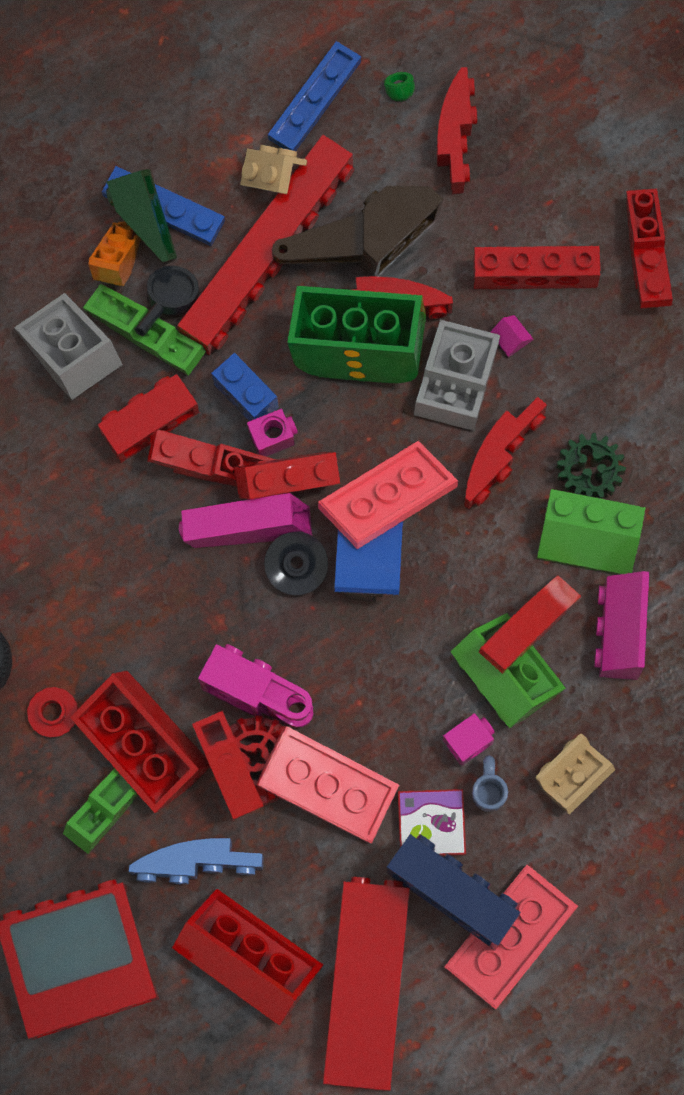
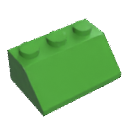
M551 489L537 559L616 575L632 573L646 507Z
M506 613L474 629L451 653L459 666L465 670L475 683L479 692L486 697L496 710L499 718L511 728L527 719L563 692L566 687L533 645L503 674L479 653L480 648L511 618Z

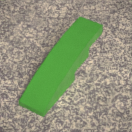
M103 284L99 285L83 307L86 312L115 332L188 376L206 352L203 345L182 335L174 326L159 318L145 336L138 335L135 327L149 310Z

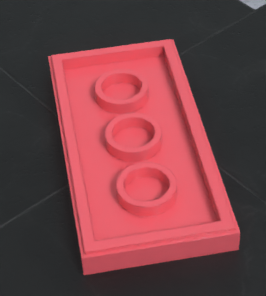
M417 441L318 501V509L356 549H359L457 488L458 480Z
M284 726L256 786L372 844L399 784L290 727Z
M528 865L523 868L504 892V894L518 903L516 909L521 913L497 949L493 950L477 937L470 934L444 966L446 970L495 1010L578 907L577 904Z

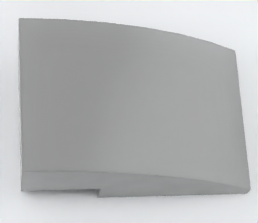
M440 319L417 396L414 415L474 431L501 335Z

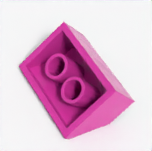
M641 571L607 576L604 586L599 585L598 605H603V617H597L596 636H601V648H595L594 667L600 668L599 677L638 680L644 669L649 572Z

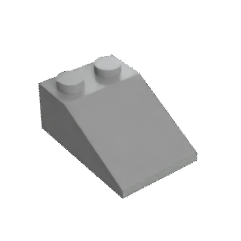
M65 293L14 327L50 376L71 400L123 365L111 340Z

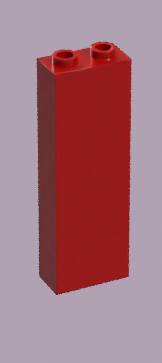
M351 877V882L344 881L323 1084L390 1091L410 888H404L401 881L384 880L383 885L370 884L371 879Z

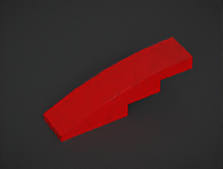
M557 575L514 614L480 648L479 653L503 674L562 618L581 598V595Z

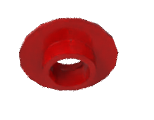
M57 687L45 688L37 692L30 700L27 709L28 721L32 729L38 734L49 738L60 737L69 732L75 725L70 717L78 710L74 697L65 689ZM51 703H56L61 707V715L56 720H46L43 716L44 708Z

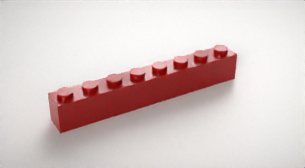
M321 136L305 157L307 160L306 166L299 165L290 177L288 193H278L177 325L179 333L203 345L206 350L205 353L209 356L215 348L219 350L225 344L228 338L227 332L233 324L237 326L241 323L247 312L245 310L252 300L255 302L259 299L265 289L264 283L270 276L274 278L280 271L283 264L277 263L272 257V247L275 241L302 233L305 229L310 230L317 222L319 217L317 213L323 205L329 206L335 198L336 188L341 182L346 183L352 176L355 169L353 167V154L328 137ZM285 249L279 250L283 254L287 252Z

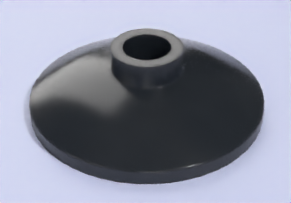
M304 532L285 533L276 538L269 546L265 555V572L272 585L281 592L289 595L307 594L315 590L323 582L328 570V556L320 541L312 535ZM293 557H300L303 560V565L299 568L293 567L291 564Z

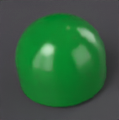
M397 72L389 75L384 80L387 96L396 102L410 99L415 91L413 75L407 72ZM397 80L404 81L401 83L394 84V82Z

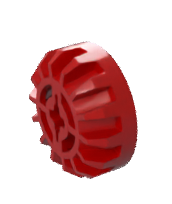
M255 715L253 718H240L230 726L247 769L252 776H260L270 756L265 745L268 740L275 745L284 727L275 719L271 720ZM258 735L264 737L261 743H251L247 746L240 743V741L249 736ZM258 753H261L264 763H256L254 767L251 766L250 758L247 755L256 757ZM253 780L263 805L281 799L256 786L258 780Z

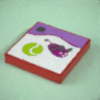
M463 789L398 791L400 847L410 834L415 838L421 834L436 845L435 852L442 857L446 854L466 856Z

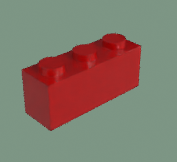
M176 374L171 378L166 376L155 383L154 389L146 394L139 393L128 401V405L121 410H113L102 417V422L98 424L102 436L122 463L149 446L155 430L171 432L200 412L197 402Z
M319 452L234 467L238 495L242 499H255L340 484L336 452Z

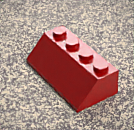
M128 671L112 673L70 717L154 813H158L189 789L210 768L207 758Z
M216 889L185 923L172 946V949L279 1026L298 1003L324 965L219 889Z

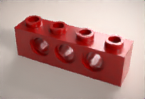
M599 246L474 247V289L598 287L600 279Z

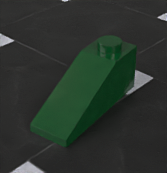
M150 169L140 170L106 181L108 185L106 193L109 203L115 207L116 212L162 262L176 259V251Z

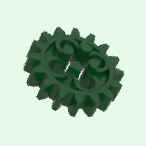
M592 433L590 440H586L585 436L580 434L577 444L570 439L567 443L569 451L561 449L559 456L564 460L557 461L556 465L557 469L563 470L558 474V481H567L563 490L566 492L573 489L575 490L574 494H583L589 497L596 495L599 499L604 498V492L612 496L615 492L613 485L621 486L623 481L618 475H624L626 467L619 465L624 461V455L615 454L618 449L617 443L609 447L607 445L608 437L605 436L601 441H598L596 433ZM583 449L589 450L592 454L590 465L597 467L595 480L601 481L600 486H593L590 482L592 471L590 468L585 469L587 456L581 454L580 451ZM607 459L611 462V466L606 467V465L599 463L601 460ZM576 468L577 471L583 472L579 476H574L570 470Z

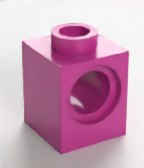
M282 409L247 422L248 432L259 455L267 457L295 445L293 435L298 433L291 416L285 417ZM272 427L282 430V434L277 438H269L265 433Z
M474 713L443 735V742L462 767L493 745L494 738L492 735L495 731L486 718L479 719Z

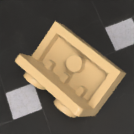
M260 145L259 150L247 148L240 185L287 194L293 164L306 166L307 160L296 158L297 151L279 148L278 151V148Z
M579 734L575 739L566 743L562 752L556 758L541 768L536 776V780L542 791L570 815L615 771V768L609 760L590 745L583 734Z

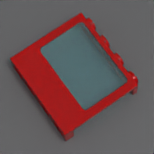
M116 879L98 884L97 891L86 894L85 890H78L67 894V900L54 904L53 900H47L35 904L34 911L23 914L22 910H16L2 915L4 920L0 921V941L28 1039L35 1040L159 1000L126 894L128 892L127 887L123 882L117 884Z

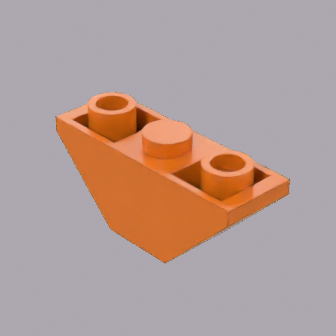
M113 222L90 256L88 265L93 280L124 286L130 277L141 238L126 222Z

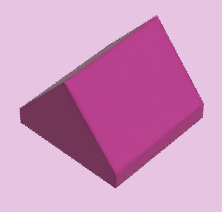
M515 315L502 318L490 332L501 335L498 345L508 358L533 341L532 336Z

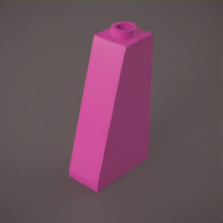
M291 493L182 510V521L179 522V533L183 542L194 548L271 542L289 532H304L312 535L310 507Z

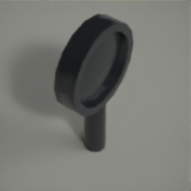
M165 266L155 270L149 276L146 284V295L152 307L135 327L138 335L145 336L162 313L179 315L189 311L198 299L199 294L198 281L194 274L179 266Z

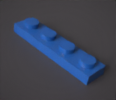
M336 41L268 133V140L283 149L297 151L359 66L361 56Z
M115 166L108 181L131 173ZM106 183V185L104 186V188H103V190H102V194H103V196L106 197V198H107L106 190H107V188H108L107 183ZM155 184L167 226L212 246L225 222V216Z

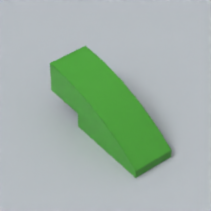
M114 768L89 795L87 802L66 823L63 835L89 854L128 809L138 794Z

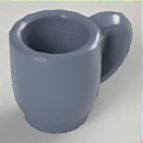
M488 755L483 759V776L478 778L473 785L472 798L479 809L493 812L499 810L505 804L508 797V787L501 777L495 775V759Z

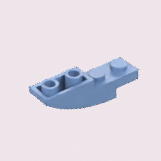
M230 838L199 839L177 843L154 851L130 864L129 873L137 876L136 881L156 882V877L169 878V883L189 884V879H197L198 866L203 867V872L222 873L223 868L236 869V874L255 875V870H263L264 857L260 853L232 852V841Z

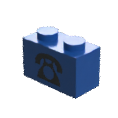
M233 353L211 373L214 385L249 421L272 413L279 408L277 396L236 353Z

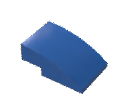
M403 521L359 549H356L338 530L335 592L399 595Z

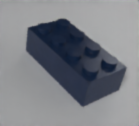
M410 834L388 864L387 874L395 880L403 882L405 887L410 888L416 895L493 950H496L521 913L516 909L518 903L504 893H501L499 897L489 890L491 884L476 873L472 877L462 871L463 864L451 855L446 854L444 858L435 852L436 845L426 837L419 834L415 838Z

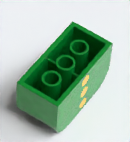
M297 286L287 342L293 363L297 368L308 374L324 378L382 383H405L414 380L418 375L426 321L423 296Z

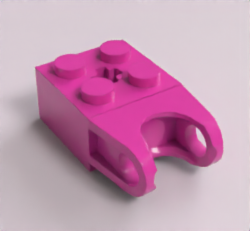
M217 644L215 645L198 677L203 691L254 717L255 715L261 716L263 713L294 728H302L310 723L314 713L312 699L307 691L271 672L272 667L259 659L251 662L242 657V651L229 644H226L224 648ZM296 703L305 706V709L299 713L289 711V708Z

